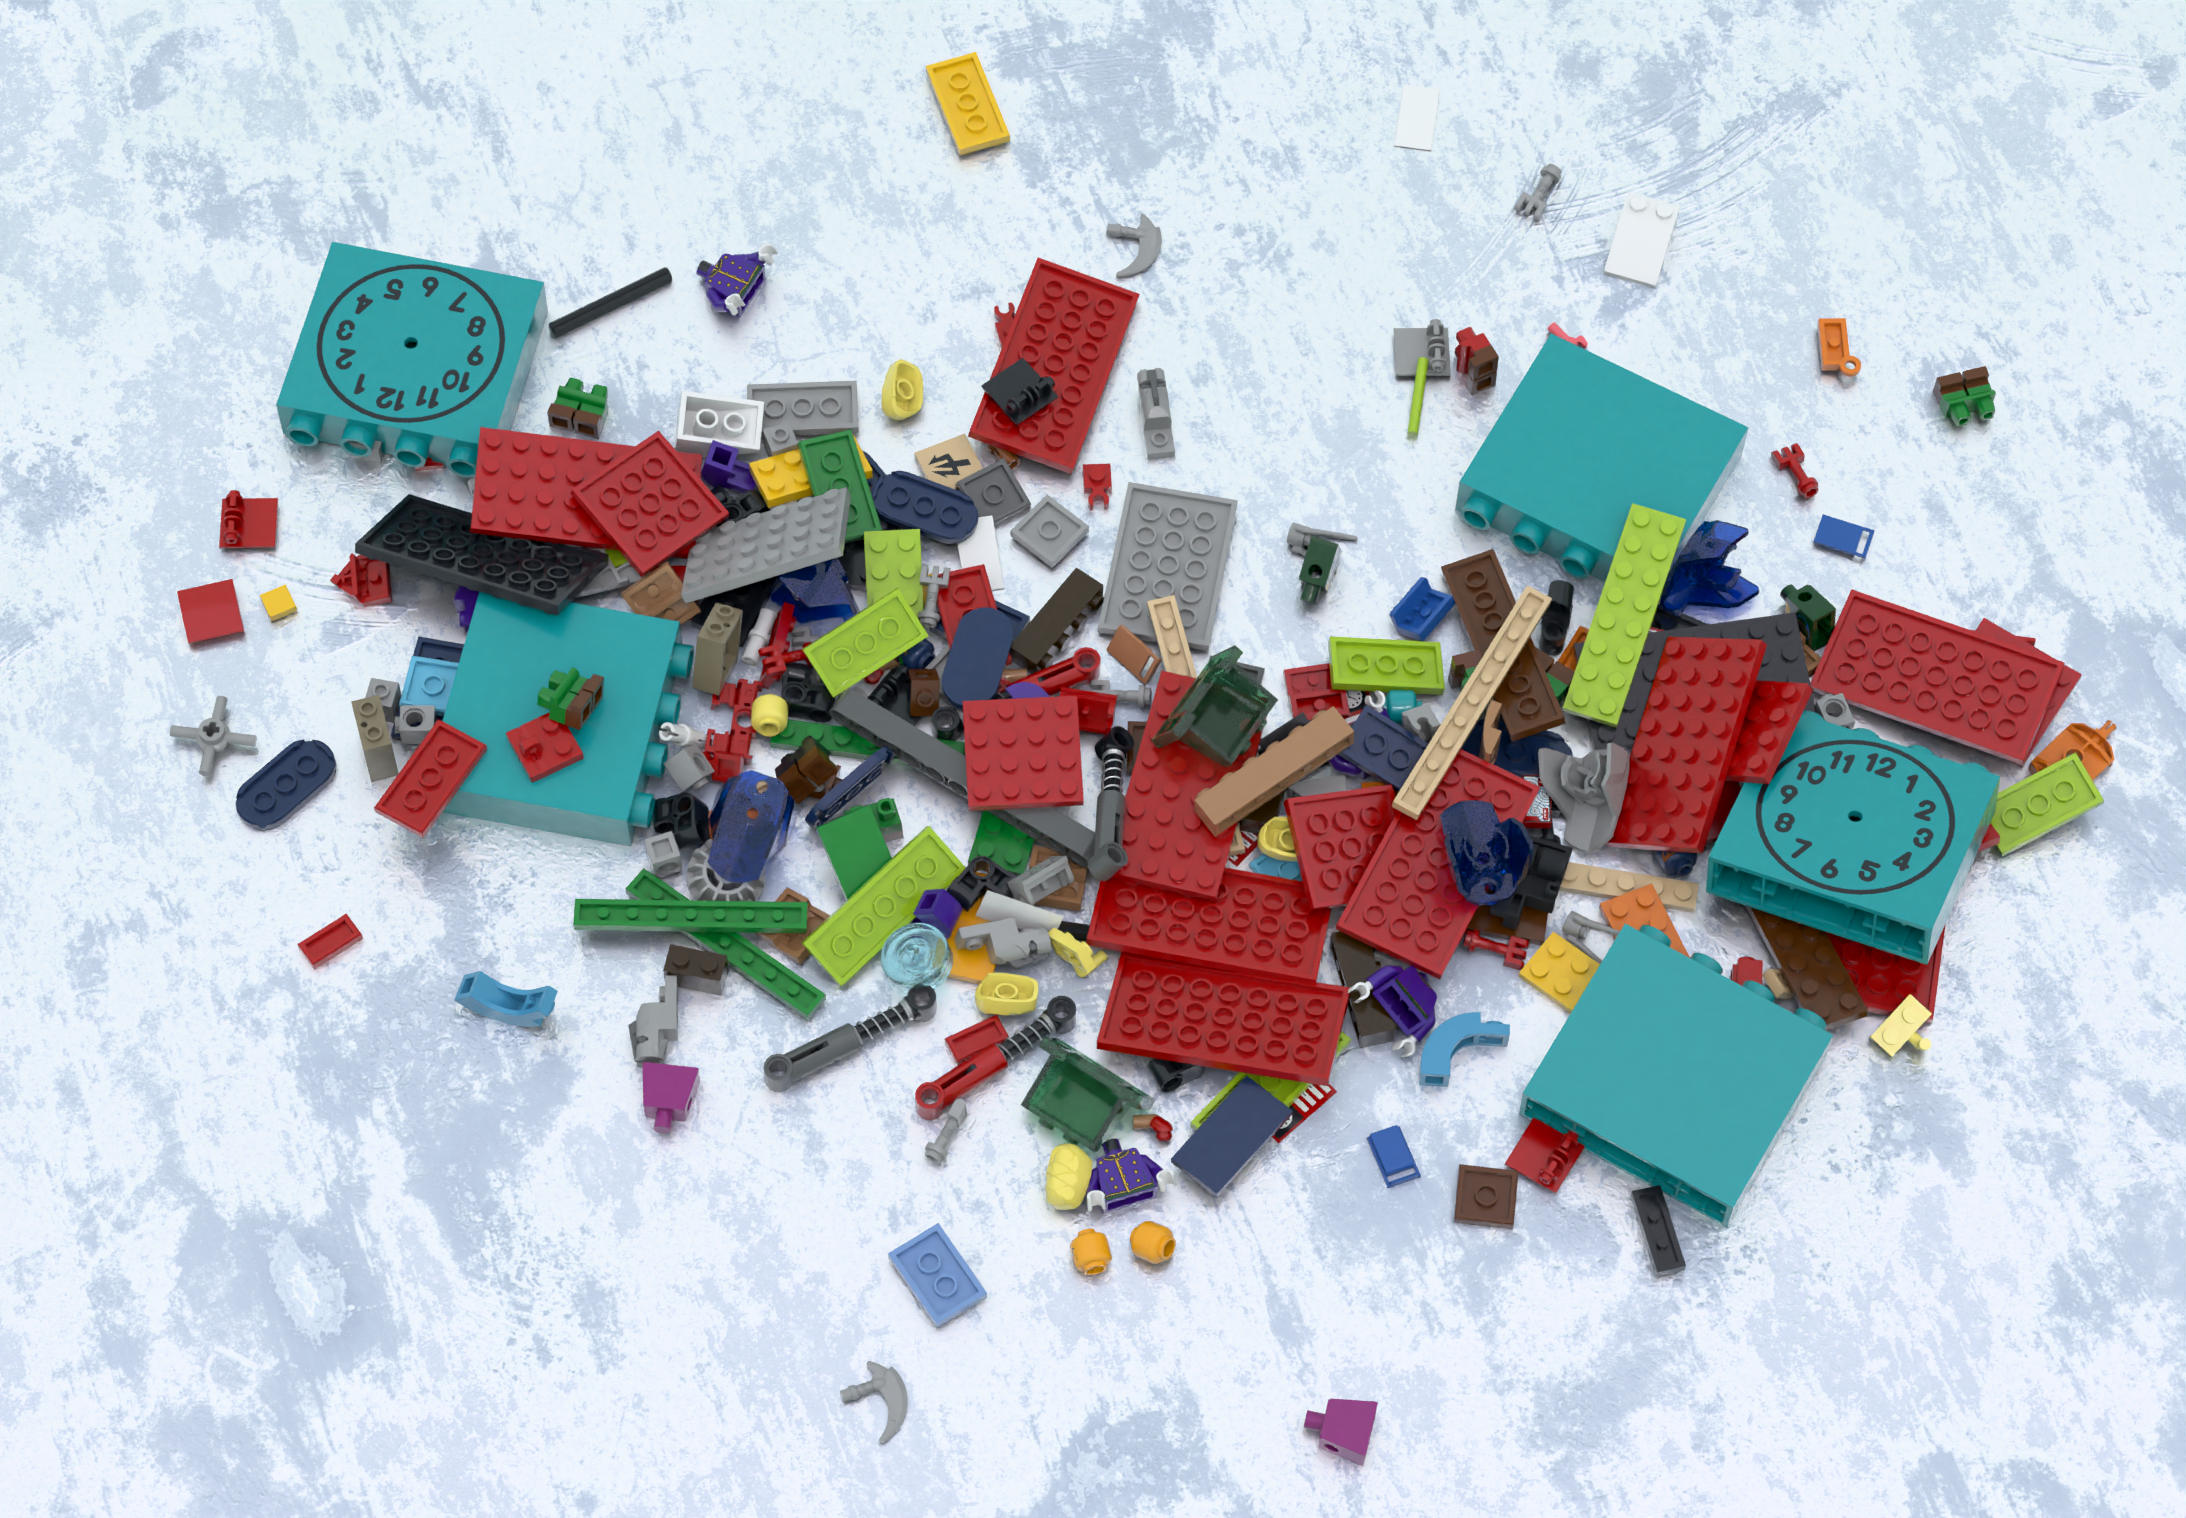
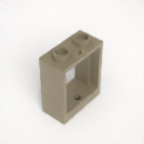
M719 603L714 605L697 636L692 688L720 695L738 662L743 610Z
M376 695L351 701L371 782L397 776L399 772L380 696Z

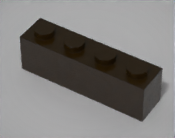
M1076 567L1014 640L1010 650L1012 662L1021 668H1027V672L1030 674L1051 666L1055 659L1054 656L1059 650L1064 651L1067 648L1074 632L1083 629L1092 611L1096 612L1102 606L1104 601L1103 584Z
M1340 931L1331 933L1330 949L1341 986L1352 987L1359 982L1366 983V978L1382 968L1380 961L1375 962L1373 955L1376 952L1375 948ZM1354 989L1350 992L1348 1010L1359 1048L1394 1041L1395 1030L1399 1029L1398 1024L1372 994V989L1369 990V996L1359 1003H1354L1361 996L1358 990Z

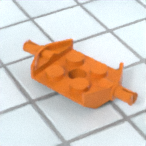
M2107 720L2100 729H2093L2084 723H2071L2031 761L2028 768L2031 775L2076 752L2093 781L2108 766L2111 767L2115 760L2112 746L2107 741V737L2116 730V725L2114 723L2111 725L2112 721Z

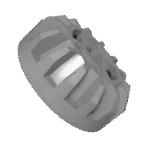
M722 836L721 839L716 840L711 838L693 853L687 869V887L693 900L757 901L765 883V865L758 856V851L748 846L745 840L741 838L739 840L729 839V836ZM721 853H732L731 859H722L718 862L712 858ZM737 856L744 861L747 874L740 872V868L735 862ZM726 870L730 871V876H728L727 879H723L722 874H724ZM708 876L713 879L714 885L709 881Z

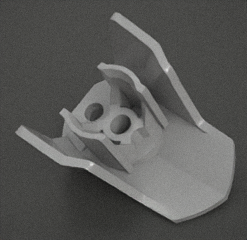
M1608 743L1605 750H1593L1583 758L1573 757L1548 748L1539 749L1540 780L1546 793L1552 798L1566 818L1564 839L1575 848L1587 853L1598 850L1613 837L1628 782V752L1615 743Z

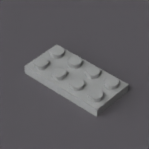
M857 380L747 385V399L764 402L761 437H763L764 429L786 422L790 423L795 436L833 434L852 429V433H859Z

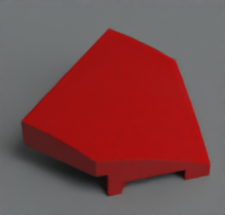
M351 553L349 556L350 561L338 575L334 574L330 579L331 583L364 607L392 602L389 563L371 560L363 555L356 557Z

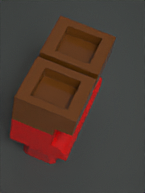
M1471 327L1458 331L1456 339L1459 345L1455 348L1454 353L1457 357L1456 370L1461 374H1468L1466 387L1470 394L1474 395L1496 386L1499 356L1485 334L1476 335Z

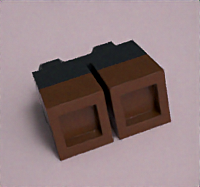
M807 736L802 741L801 747L794 753L786 754L781 759V764L775 768L779 789L795 803L800 804L817 789L816 785L821 786L838 771L836 764L829 758L831 752L812 736Z

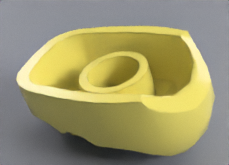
M899 359L890 365L882 387L881 402L882 411L892 420L901 421L917 413L921 409L923 402V378L921 371L917 366L903 359Z
M1273 817L1259 830L1257 837L1258 848L1263 854L1281 861L1298 862L1287 817Z
M988 973L976 988V1007L984 1014L1013 1016L1031 1013L1035 1011L1038 1001V982L1033 978L1022 975Z
M1060 1144L1052 1150L1046 1171L1047 1202L1058 1210L1077 1208L1082 1203L1090 1182L1092 1160L1077 1145Z

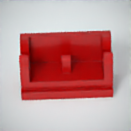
M1061 687L1059 696H1077L1079 730L1106 734L1113 728L1117 695Z

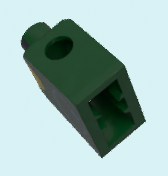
M1311 536L1299 575V581L1304 585L1300 600L1316 605L1320 590L1328 592L1342 553L1339 544ZM1317 570L1322 571L1319 578L1312 577L1313 572Z
M1792 584L1784 587L1780 596L1786 602L1785 614L1796 612L1799 631L1806 637V644L1814 652L1827 645L1835 627L1836 608L1811 585H1805L1798 590Z

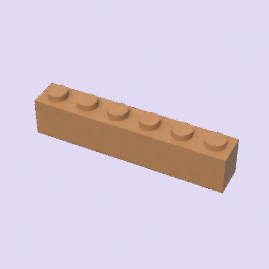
M1334 706L1327 711H1319L1314 715L1311 722L1303 727L1301 725L1297 726L1289 733L1287 738L1281 742H1273L1257 758L1255 756L1249 758L1241 769L1235 773H1227L1220 779L1217 785L1211 789L1205 788L1199 792L1196 799H1194L1195 813L1216 837L1354 744V730Z

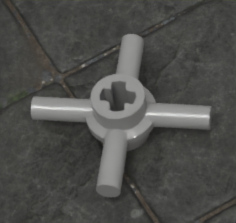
M224 696L216 697L212 718L202 721L199 728L171 725L170 736L196 739L200 748L204 750L199 774L202 776H210L215 754L224 751L228 743L256 746V735L230 732L229 727L223 722L228 701Z

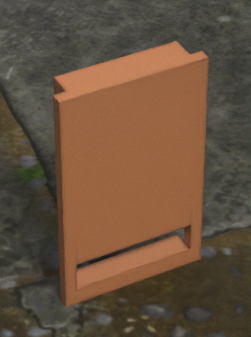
M1119 625L1106 649L1144 684H1147L1152 679L1162 661L1124 625ZM1152 657L1154 660L1143 678L1140 674L1149 658Z

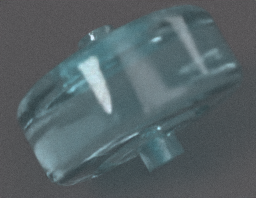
M912 923L902 926L888 937L881 951V965L890 983L904 993H908L910 988L917 990L926 989L927 986H931L933 989H936L947 979L951 972L953 953L945 936L936 927L925 923Z

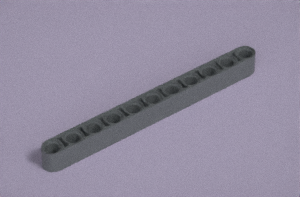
M846 689L830 709L831 717L840 725L879 748L888 746L895 753L896 758L968 800L966 757L852 689ZM1053 807L986 810L1060 855L1067 856V859L1077 865L1088 868V860L1094 855L1095 832Z

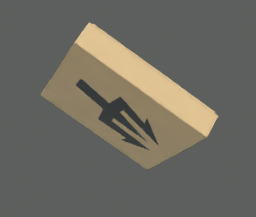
M965 433L914 453V458L925 479L958 490L955 486L956 482L983 469Z

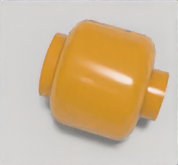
M1144 1221L1138 1227H1135L1130 1235L1132 1252L1140 1259L1153 1264H1160L1169 1259L1174 1253L1176 1241L1172 1231L1166 1226L1153 1221Z
M1084 1229L1078 1232V1236L1070 1244L1074 1265L1077 1270L1084 1272L1085 1275H1097L1104 1272L1112 1260L1106 1235L1101 1232H1095L1094 1229Z

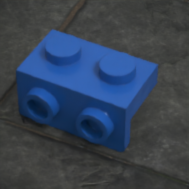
M1420 577L1389 615L1397 633L1418 641H1424L1455 605L1453 596L1432 589L1427 578Z

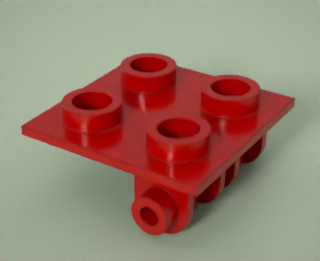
M229 491L226 499H222L219 548H275L278 498H243L239 491Z
M1533 1118L1504 1165L1519 1171L1518 1173L1556 1194L1585 1146L1577 1141L1579 1136L1575 1132L1568 1131L1567 1134H1563Z

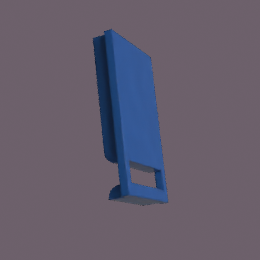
M1823 514L1813 543L1866 559L1875 530ZM1866 531L1869 532L1863 554L1856 552L1862 532Z
M1395 1125L1371 1133L1367 1137L1387 1188L1421 1177L1400 1126ZM1412 1168L1416 1172L1390 1182L1387 1179L1388 1176Z

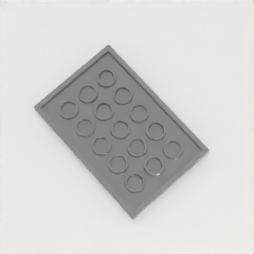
M1128 482L1098 624V632L1114 635L1119 625H1124L1140 640L1157 642L1147 601L1175 595L1189 648L1209 651L1238 500Z
M847 487L839 490L831 489L813 498L805 497L787 506L779 505L761 514L753 513L736 523L734 521H727L696 539V545L689 549L681 592L685 603L843 556L851 500Z

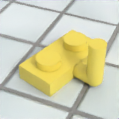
M1055 927L1048 932L1056 955L1072 964L1075 972L1081 978L1086 977L1108 959L1102 950L1093 955V951L1087 943L1075 940L1069 932L1063 933Z
M1909 994L1869 1038L1890 1057L1907 1040L1919 1051H1926L1930 1049L1931 1041L1927 1038L1923 1039L1916 1031L1931 1016V1013Z

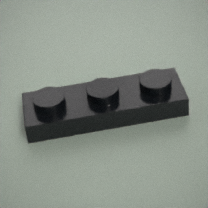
M1657 1185L1632 1191L1631 1199L1656 1277L1685 1270L1686 1264L1661 1186Z

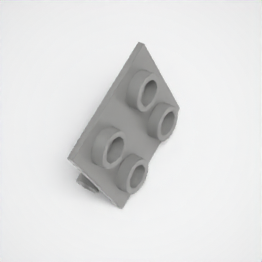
M1431 320L1427 328L1393 329L1396 376H1415L1419 357H1425L1429 360L1427 376H1451L1448 328H1444L1440 320Z

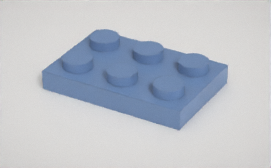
M939 1223L888 1253L889 1260L936 1328L987 1298V1292Z

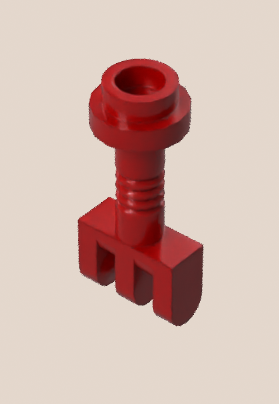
M1798 443L1791 445L1792 453L1787 446L1781 448L1782 456L1778 450L1771 452V457L1778 469L1782 470L1789 467L1799 483L1796 490L1800 496L1811 498L1818 493L1817 480L1814 477L1808 478L1799 464L1804 461L1805 454Z
M812 642L804 643L802 649L811 644ZM777 644L758 650L760 657L771 656L762 660L764 667L774 665V667L765 671L767 677L784 674L787 670L785 664L803 660L809 665L811 663L802 649L781 653Z
M1473 929V931H1466L1463 947H1466L1469 952H1474L1475 947L1496 952L1505 956L1503 966L1522 970L1524 962L1521 960L1526 959L1527 952L1524 950L1528 949L1529 941L1510 936L1507 945L1480 937L1479 930Z

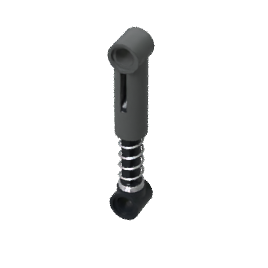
M1114 726L1094 747L1096 755L1103 763V773L1101 775L1102 790L1097 797L1094 855L1088 860V868L1091 874L1101 881H1108L1128 862L1127 853L1123 849L1125 797L1120 786L1124 782L1121 778L1124 772L1121 769L1124 768L1126 753L1134 746V740L1131 734L1120 726Z
M927 984L914 985L910 988L908 995L903 997V1000L899 1001L897 1006H889L885 1012L878 1011L876 1016H868L867 1020L862 1023L857 1021L856 1026L846 1023L785 1054L771 1055L766 1059L763 1067L766 1086L774 1092H784L792 1086L793 1082L860 1050L863 1041L869 1038L873 1040V1036L879 1033L884 1035L883 1031L891 1027L895 1029L894 1026L900 1023L905 1024V1021L926 1022L931 1020L937 1010L935 990ZM919 1000H926L929 1002L927 1005L919 1006L915 1004ZM776 1070L785 1071V1074L782 1076L772 1075Z

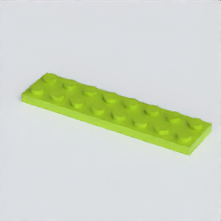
M1632 503L1562 708L1563 712L1617 728L1686 524V519Z

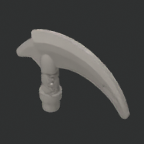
M1144 214L1140 216L1141 225L1137 229L1121 226L1118 223H1108L1106 234L1114 235V237L1122 236L1139 240L1140 247L1137 257L1128 267L1116 273L1118 278L1132 276L1144 271L1155 261L1160 252L1162 242L1160 227H1155L1152 221Z
M867 1361L866 1366L873 1373L871 1381L861 1383L858 1386H848V1388L840 1390V1395L843 1402L857 1400L860 1396L867 1395L870 1392L879 1391L883 1395L888 1407V1422L885 1431L879 1438V1442L884 1443L897 1432L904 1421L908 1405L907 1391L902 1378L892 1366L887 1369L878 1363Z

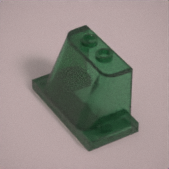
M1234 645L1211 657L1151 742L1156 747L1161 748L1179 740L1223 767L1230 766L1238 755H1243L1252 744L1249 740L1253 734H1258L1267 724L1265 718L1278 699L1236 664L1243 652Z
M1044 1037L1039 1047L1051 1055L1021 1103V1106L1040 1117L1038 1122L1050 1130H1054L1056 1127L1064 1133L1062 1137L1071 1144L1078 1146L1081 1143L1093 1152H1098L1131 1106L1136 1109L1150 1110L1156 1099L1061 1039Z

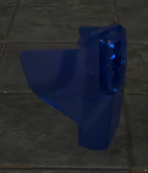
M1719 520L1704 521L1691 536L1673 565L1660 600L1661 606L1669 614L1680 617L1689 605L1734 608L1743 605L1757 596L1760 592L1759 587L1740 576L1742 573L1741 569L1724 566L1729 553L1732 550H1736L1737 543L1749 534L1748 529Z
M838 558L778 575L779 581L783 584L770 598L779 608H781L784 602L794 605L793 616L796 617V621L800 624L842 618L845 622L860 612L847 584L848 577Z
M749 770L735 777L728 778L720 787L715 796L709 817L713 841L707 862L711 868L729 882L745 883L760 878L767 860L786 845L796 821L795 800L789 795L788 789L781 780ZM759 782H765L768 786L767 790L762 792V794L758 793L756 787ZM751 810L756 811L758 816L755 819H751L747 816V812Z
M1467 800L1451 805L1440 815L1445 838L1444 844L1448 865L1458 892L1464 896L1466 901L1477 906L1493 905L1498 901L1509 900L1517 890L1519 883L1526 877L1534 850L1533 841L1524 824L1514 817L1500 823L1493 804L1489 802ZM1489 885V888L1493 890L1495 894H1487L1485 892L1486 886Z

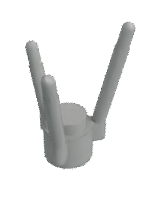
M1293 522L1288 532L1287 543L1293 545L1292 552L1305 557L1307 550L1304 547L1309 546L1311 536L1318 535L1356 541L1358 538L1355 535L1314 529Z
M1571 911L1562 928V932L1568 934L1566 941L1574 944L1583 953L1601 964L1602 960L1578 939L1580 937L1585 939L1591 928L1618 936L1620 931Z

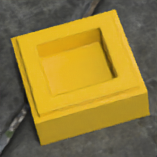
M286 584L260 595V599L271 622L297 612V607Z

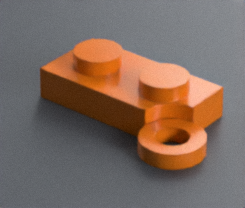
M1819 318L1817 328L1822 371H1835L1839 369L1845 376H1856L1861 370V362L1857 357L1849 355L1846 318ZM1852 363L1855 368L1848 369L1845 364Z

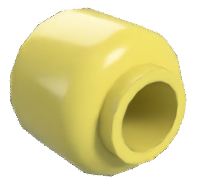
M774 694L761 695L756 698L752 703L751 725L753 729L766 737L776 736L785 730L788 723V705L786 701Z

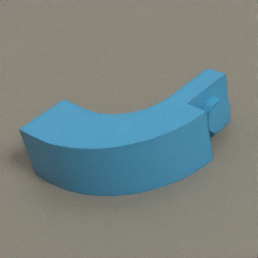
M478 971L464 975L454 1001L492 1020L514 1026L538 1027L541 1026L543 1018L548 1017L555 1006L554 1000L558 991L551 986L532 990L516 989L504 985L485 973Z
M1481 1012L1460 1014L1443 1022L1432 1032L1423 1048L1419 1069V1085L1448 1087L1450 1061L1453 1056L1461 1049L1469 1046L1507 1047L1510 1036V1024H1503L1500 1021L1481 1023Z

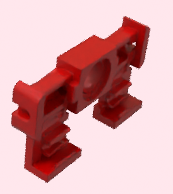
M739 679L737 688L736 684H725L720 693L719 701L718 695L713 694L711 710H715V707L721 704H727L729 708L734 707L730 734L728 731H725V734L715 733V729H708L705 752L714 754L715 751L720 750L744 754V765L752 763L753 756L749 755L751 739L756 737V730L753 729L752 725L741 727L737 723V719L742 716L751 719L752 703L757 698V693L762 692V682L753 681V684H749L747 679ZM711 735H714L713 746H711Z

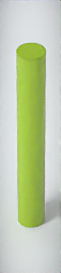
M1419 357L1417 361L1407 434L1410 436H1418L1429 362L1425 357Z

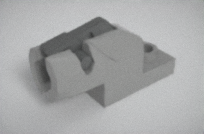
M1161 368L1140 370L1137 373L1147 460L1175 457L1171 429L1172 420L1164 370Z
M1015 917L959 928L954 939L957 950L964 948L976 950L985 944L991 964H1008L1013 969L1046 959L1052 949L1051 940L1045 927L1021 928L1018 931Z
M677 975L665 976V986H660L659 988L660 1002L641 1004L636 1020L628 1026L634 1061L637 1062L639 1067H642L643 1062L665 1064L668 1041H678Z

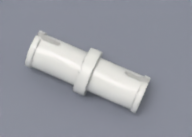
M767 608L760 610L754 629L749 631V641L741 657V660L746 664L758 665L760 659L758 650L769 644L771 639L769 634L778 616L774 611Z
M666 722L661 725V728L667 729V731L659 730V736L662 740L672 741L680 747L691 746L697 743L699 748L705 745V743L698 742L699 739L706 741L705 733L701 730H694L689 725H674Z

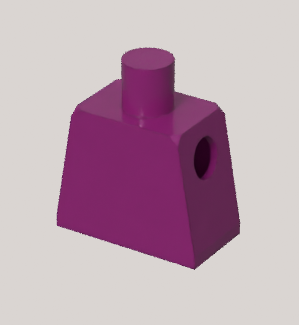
M643 1062V1107L645 1116L655 1118L654 1131L662 1134L670 1133L673 1120L686 1121L700 1084L699 1068Z
M1331 1398L1328 1400L1325 1414L1307 1410L1303 1428L1321 1432L1318 1444L1320 1449L1364 1466L1378 1402Z

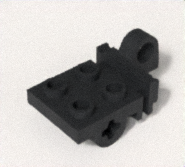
M1518 832L1512 841L1490 914L1503 917L1502 926L1517 930L1524 906L1552 914L1573 848Z

